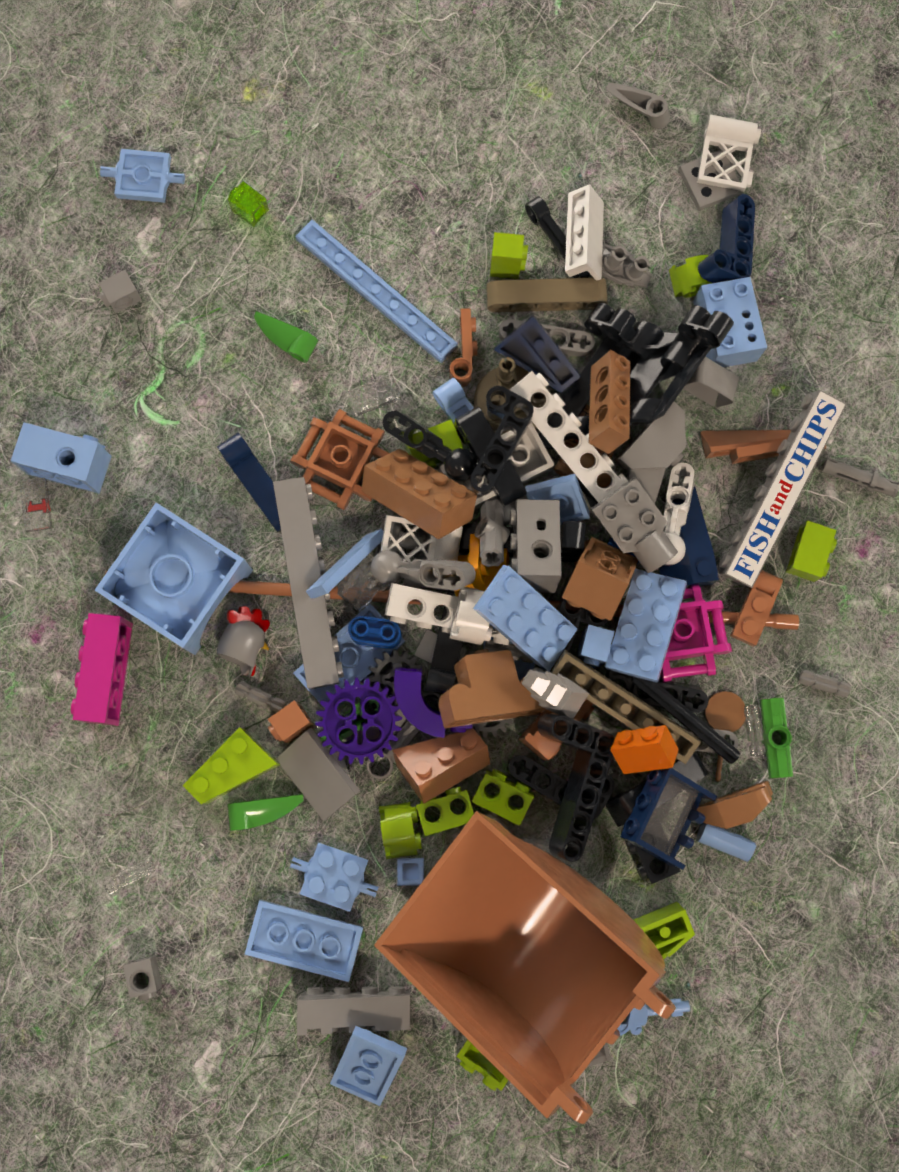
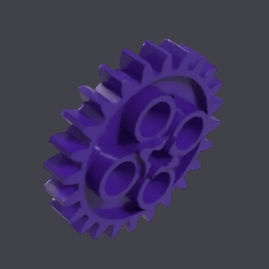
M355 677L353 685H350L347 679H344L343 688L334 684L336 691L334 694L329 691L325 692L329 698L328 702L324 700L319 701L325 708L324 710L316 711V714L321 716L322 720L316 721L315 725L323 727L317 735L318 737L326 736V739L321 743L322 746L331 744L329 754L332 755L338 751L339 761L346 755L348 756L349 764H352L354 758H358L360 765H363L364 757H368L373 763V754L377 753L383 758L384 755L381 749L385 747L388 750H392L388 742L390 740L398 741L393 732L402 730L401 727L395 725L396 721L402 720V716L395 715L394 712L400 708L398 705L391 704L396 699L394 695L386 697L389 690L387 687L381 691L378 690L380 682L376 681L370 686L369 678H365L363 684H360L358 677ZM356 697H360V715L366 719L365 722H361L362 744L357 743V725L352 722L357 717ZM371 699L378 702V709L374 713L365 712V703ZM343 701H348L352 705V710L347 715H341L337 711L338 705ZM372 726H376L380 730L379 736L374 740L366 738V731ZM350 728L353 730L352 739L347 742L341 741L339 739L340 731Z

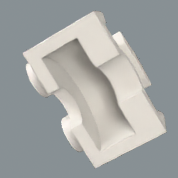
M468 587L460 588L450 639L478 645L483 644V641H490L493 626H490L489 622L473 609L485 591Z

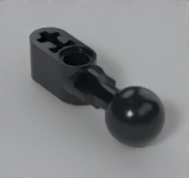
M390 411L384 416L382 423L386 432L409 447L416 449L429 459L437 458L443 462L445 472L451 479L462 482L471 478L477 466V460L472 452L463 448L451 450L443 445V440L404 413ZM394 419H398L400 424L408 428L406 430L397 428L392 422ZM417 430H421L423 433V440L419 444H415L413 441V434Z

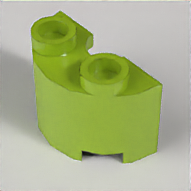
M708 255L686 258V264L679 267L673 265L669 269L675 297H693L697 295L701 285L712 284L703 279L698 271L699 263Z
M410 802L379 806L386 860L418 855L417 850L422 849L420 833H414L413 823L418 822L416 806L411 807Z
M467 1039L456 1056L461 1060L460 1065L471 1074L475 1070L484 1076L482 1082L493 1091H496L497 1088L502 1091L508 1079Z

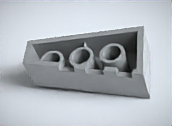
M309 987L307 992H303L297 1000V1036L307 1035V1029H316L320 1034H332V1032L338 1031V1028L343 1027L344 1031L353 1033L355 1026L366 1029V1026H371V1030L374 1032L410 1030L411 991H405V987H389V991H378V987H362L361 991H351L350 987H335L334 992H323V987Z

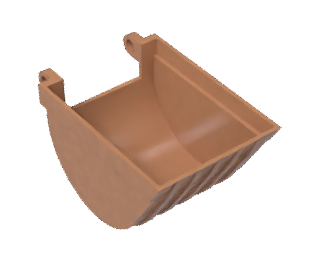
M478 811L474 813L374 944L546 1118L556 1113L561 1107L575 1121L585 1124L593 1114V1111L585 1099L572 1088V1085L605 1043L613 1045L620 1037V1032L617 1029L633 1008L641 1010L645 1004L665 1019H668L676 1009L672 1001L656 987L666 973L664 970V959L655 944L636 922L606 894L578 872L547 852L513 836L499 822Z

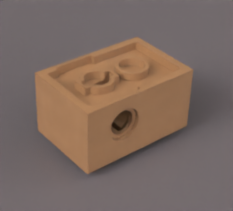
M592 537L581 555L561 598L566 599L571 606L582 607L591 611L592 615L599 619L611 621L629 585L638 559Z

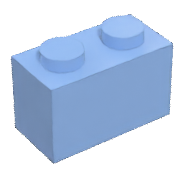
M588 625L582 631L576 657L594 669L601 667L607 662L614 631Z

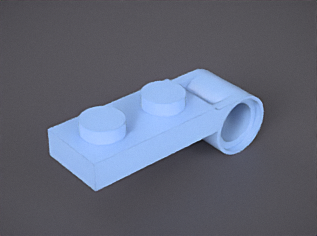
M454 377L432 391L435 400L449 420H452L453 424L455 418L474 409L466 398L463 388Z

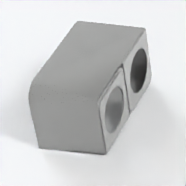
M705 357L683 389L713 407L716 403L717 408L733 403L739 377Z

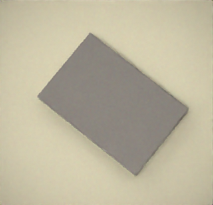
M310 728L281 753L276 760L321 819L325 821L359 793L360 790L334 756L329 754L327 747L322 746L321 739Z

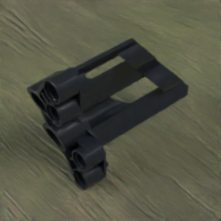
M599 302L584 325L588 331L603 341L581 372V377L574 382L564 397L563 402L566 405L562 407L568 416L573 413L582 424L579 429L584 435L589 433V416H579L590 401L591 366L612 350L630 361V423L642 422L649 424L657 420L668 411L710 349L721 345L734 325L733 320L723 312L714 311L711 315L705 308L693 305L678 327L679 333H666L660 327L650 322H636L634 315L623 308H618L614 311L609 305ZM675 376L661 399L647 398L658 382ZM553 413L547 423L552 428H558L562 424V417L558 413ZM540 432L539 437L545 448L554 449ZM568 433L565 435L564 441L578 439V436L575 433Z

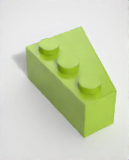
M239 727L182 786L200 804H208L241 785L256 779L260 775L275 769L280 764L244 728Z
M677 901L634 919L636 924L655 944L663 959L673 955L695 935L686 910Z

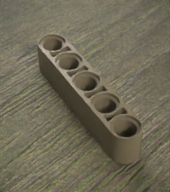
M594 278L496 280L486 285L487 309L491 312L593 310L599 302L608 305L607 284L603 278L597 281Z

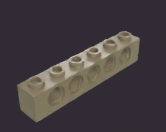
M565 649L550 670L551 673L556 675L560 673L589 692L587 700L633 730L649 726L666 725L679 749L676 758L684 764L688 762L701 743L694 734Z

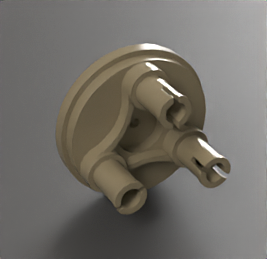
M506 357V361L502 358L499 366L488 372L480 380L475 390L474 408L480 407L494 433L503 419L488 410L486 406L487 392L494 386H503L510 390L530 373L524 368L516 366L515 361L510 357ZM535 393L531 397V403L536 408L543 407L546 403V397L542 393ZM495 395L491 398V402L496 406H501L505 403V399L501 395ZM517 408L514 411L517 418L523 419L527 417L521 408Z

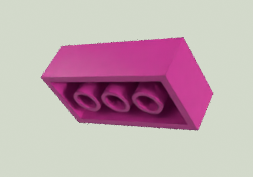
M88 613V620H85L83 623L82 631L83 635H85L84 646H81L79 650L81 667L80 672H77L75 676L77 694L76 699L72 700L70 709L73 720L119 726L133 623L121 616Z

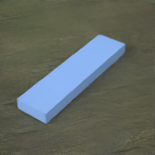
M382 528L366 534L308 588L306 593L309 597L314 599L328 594L382 542L384 532Z

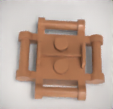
M341 409L337 411L333 421L329 423L313 417L307 436L297 454L292 456L290 462L306 470L303 477L306 484H311L312 492L336 503L338 508L345 510L353 493L371 502L372 498L362 492V487L358 483L363 477L364 466L370 463L372 456L379 459L389 454L377 447L383 439L385 431L380 428H372L348 416L347 412ZM342 424L370 437L371 440L369 441L340 426ZM320 431L324 432L309 461L306 460ZM314 475L344 488L342 495L312 481Z

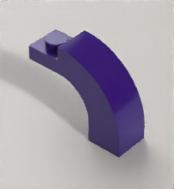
M395 667L394 691L398 706L403 715L413 726L422 732L445 738V728L440 711L428 705L423 698L421 692L422 669ZM472 724L451 727L450 731L466 732V728L472 729Z

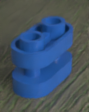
M357 616L350 621L348 626V633L351 639L360 646L391 650L396 648L402 639L399 625L387 619Z

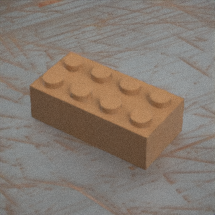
M400 448L364 466L362 492L437 539L446 536L473 519L477 494Z

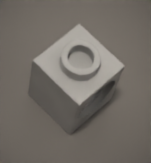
M126 270L99 283L103 291L99 294L106 307L111 306L115 313L142 301Z
M156 955L134 960L123 965L129 998L138 996L139 1001L156 996L155 992L162 988ZM140 972L148 975V986H143L139 983L138 975Z

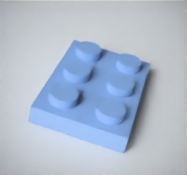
M355 1026L330 1084L380 1106L405 1057L407 1048L378 1036L369 1030Z

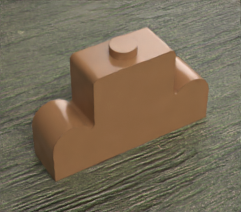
M482 649L464 656L454 665L458 684L443 693L439 699V709L444 728L533 716L546 710L538 705L539 702L530 696L531 693L521 684L524 677L520 680L518 679L513 656L509 650L489 652L488 649Z

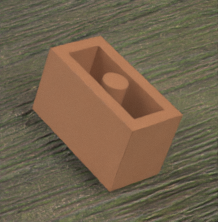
M295 700L268 718L271 723L268 729L274 738L280 742L290 743L314 726L305 710Z

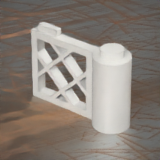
M709 115L704 132V144L697 183L743 192L746 187H751L753 172H750L749 168L753 144H758L761 129H758V123ZM709 145L718 146L723 153L714 158L708 150ZM739 150L746 152L743 160L738 162L731 153ZM726 156L733 166L724 171L717 161ZM711 165L719 173L715 177L704 176L705 169ZM737 170L742 177L741 182L732 181L728 174Z
M386 515L381 552L396 546L403 555V561L411 562L409 558L419 550H422L426 560H458L462 526L440 539L430 534V537L421 544L413 533L419 528L418 526L410 529L407 524H415L407 519ZM391 523H402L408 532L395 540L390 533ZM411 535L418 547L406 555L398 543ZM389 538H390L393 543L388 546V542H389ZM428 544V549L426 551L424 547ZM433 568V575L437 578V572Z

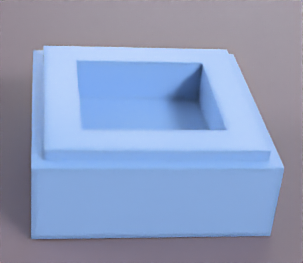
M397 858V886L420 885L424 880V858Z

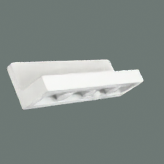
M590 184L568 193L565 272L571 277L588 271L597 281L602 278L604 202Z

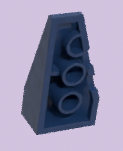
M694 486L686 524L681 527L679 535L685 543V555L675 565H662L658 568L660 575L685 580L687 582L686 588L699 584L700 587L709 586L719 580L713 548ZM679 498L674 499L672 501V503L675 505H680L685 502L684 500Z

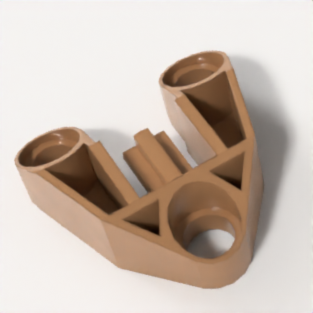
M769 781L760 782L719 797L716 801L712 800L698 806L697 811L705 815V821L703 822L705 824L724 829L752 822L770 803L773 791Z

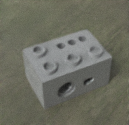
M517 499L515 509L510 510V525H513V533H511L510 549L513 550L511 568L538 593H555L561 578L559 500Z

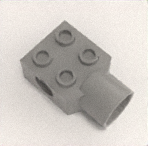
M632 478L591 508L623 553L633 552L647 573L658 569L678 553L663 531L667 524L666 519L636 478Z

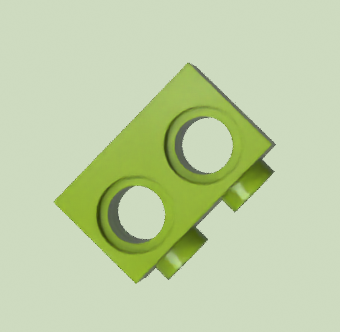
M493 769L492 772L486 770L472 802L520 826L534 798V793L530 791L531 787L520 781H517L515 784L507 780V775L499 770ZM489 783H495L499 786L500 791L496 795H489L485 790V786ZM513 795H519L523 798L524 802L521 806L514 807L509 803V798Z
M460 786L445 791L446 796L437 799L434 797L424 804L421 801V804L416 805L425 836L467 824L474 815L467 790L461 791ZM459 798L464 801L465 810L463 813L454 814L451 811L450 804L454 799ZM430 806H435L440 810V817L435 822H430L425 818V810Z

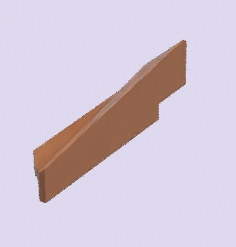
M791 430L701 431L700 435L706 459L730 455L732 464L778 457L779 453H777L781 442L784 439L787 440Z

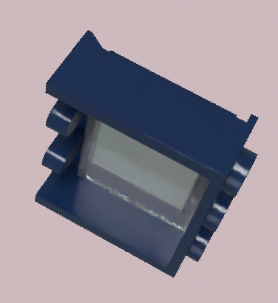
M672 768L649 771L647 781L642 792L636 798L633 811L626 820L620 837L666 864L684 870L686 865L674 858L680 846L690 849L694 845V840L688 837L686 832L691 822L702 824L705 821V815L697 811L702 798L716 801L717 796Z

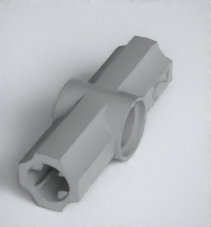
M497 500L485 501L481 505V521L475 529V537L480 539L481 563L487 567L499 566L504 561V544L510 533L509 529L504 527V511L501 503Z

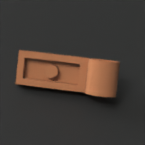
M470 308L460 309L462 358L453 360L450 365L449 378L454 377L461 387H465L471 382L473 356H477V341H472V332H476V317H471ZM458 369H463L467 374L460 377L454 372Z
M761 570L753 587L748 588V595L730 634L731 637L753 647L757 645L783 579Z

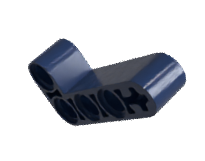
M747 194L739 195L723 208L720 249L714 251L698 265L699 274L706 281L718 283L751 276L755 203Z
M237 432L218 445L217 448L271 525L279 532L281 527L273 481L253 455L245 440Z

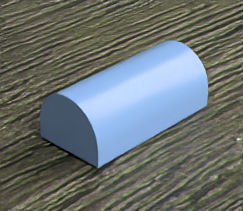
M705 823L700 825L696 838L697 842L746 862L751 859L757 846L749 838Z

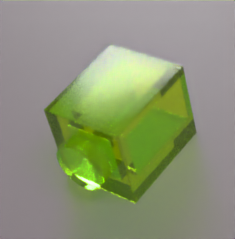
M244 181L238 187H234L231 190L227 199L231 211L253 227L269 210L266 198Z

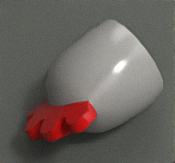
M240 606L238 612L235 610H228L227 612L229 625L220 638L217 646V655L239 665L240 672L243 675L249 674L254 676L259 649L262 648L269 651V647L265 642V632L270 626V621L267 619L262 620V611L260 609H253L250 612L247 606Z

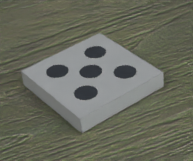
M719 150L711 154L715 158L723 153V151ZM726 156L717 161L724 171L732 166ZM701 158L679 167V172L698 211L743 193V191L697 183ZM713 165L706 168L704 176L715 177L719 175ZM735 171L728 174L732 181L740 182Z

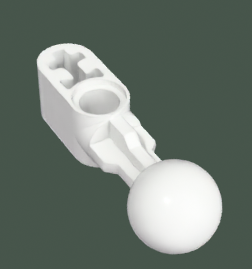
M678 463L672 468L663 515L667 521L664 533L678 553L664 564L667 566L679 563L686 551L685 543L679 535L681 527L686 524L694 487V469L688 463ZM681 476L685 477L683 487L679 486ZM677 498L685 501L683 504L675 505L672 503V501Z

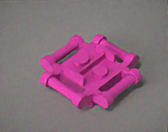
M699 584L690 585V588L685 589L683 599L691 598L693 602L681 603L661 670L663 682L671 681L672 678L692 675H716L713 655L732 652L731 644L727 641L721 611L724 609L723 602L721 600L705 602L702 599ZM708 612L712 614L717 645L713 643ZM704 657L703 664L670 668L669 661Z

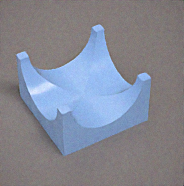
M155 503L100 581L95 591L180 647L196 655L201 648L200 639L213 612L230 589L243 578L248 579L253 569L244 558L160 504Z

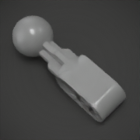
M389 550L378 553L371 562L372 575L383 584L395 583L401 577H407L413 582L422 583L426 587L458 590L473 583L476 577L474 567L468 562L446 559L434 561L414 559L412 562H405L399 554ZM433 568L437 572V578L433 575Z

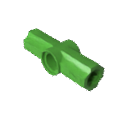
M784 698L760 700L763 724L761 740L766 749L769 779L794 777L790 751L792 735L787 727ZM774 731L781 735L779 745L774 744L772 741Z

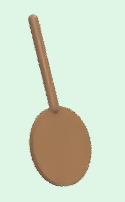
M723 691L709 698L707 708L705 709V717L713 729L734 732L744 724L746 719V707L738 695ZM719 754L715 777L717 782L721 780L723 758Z

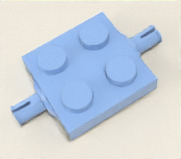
M121 149L116 167H100L101 177L115 178L114 194L118 199L165 203L169 184L185 183L184 173H170L171 156L169 153Z
M319 842L309 862L295 857L292 859V862L301 864V866L291 863L290 868L305 872L300 895L351 912L355 898L360 892L374 898L376 897L377 893L367 890V888L378 891L379 886L364 882V872L368 863L367 859Z

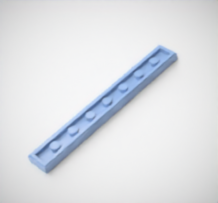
M311 220L295 236L300 244L438 362L442 363L458 346L456 341L314 220Z

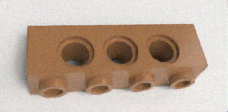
M612 350L591 366L588 443L607 454H610L627 441L630 434V361Z

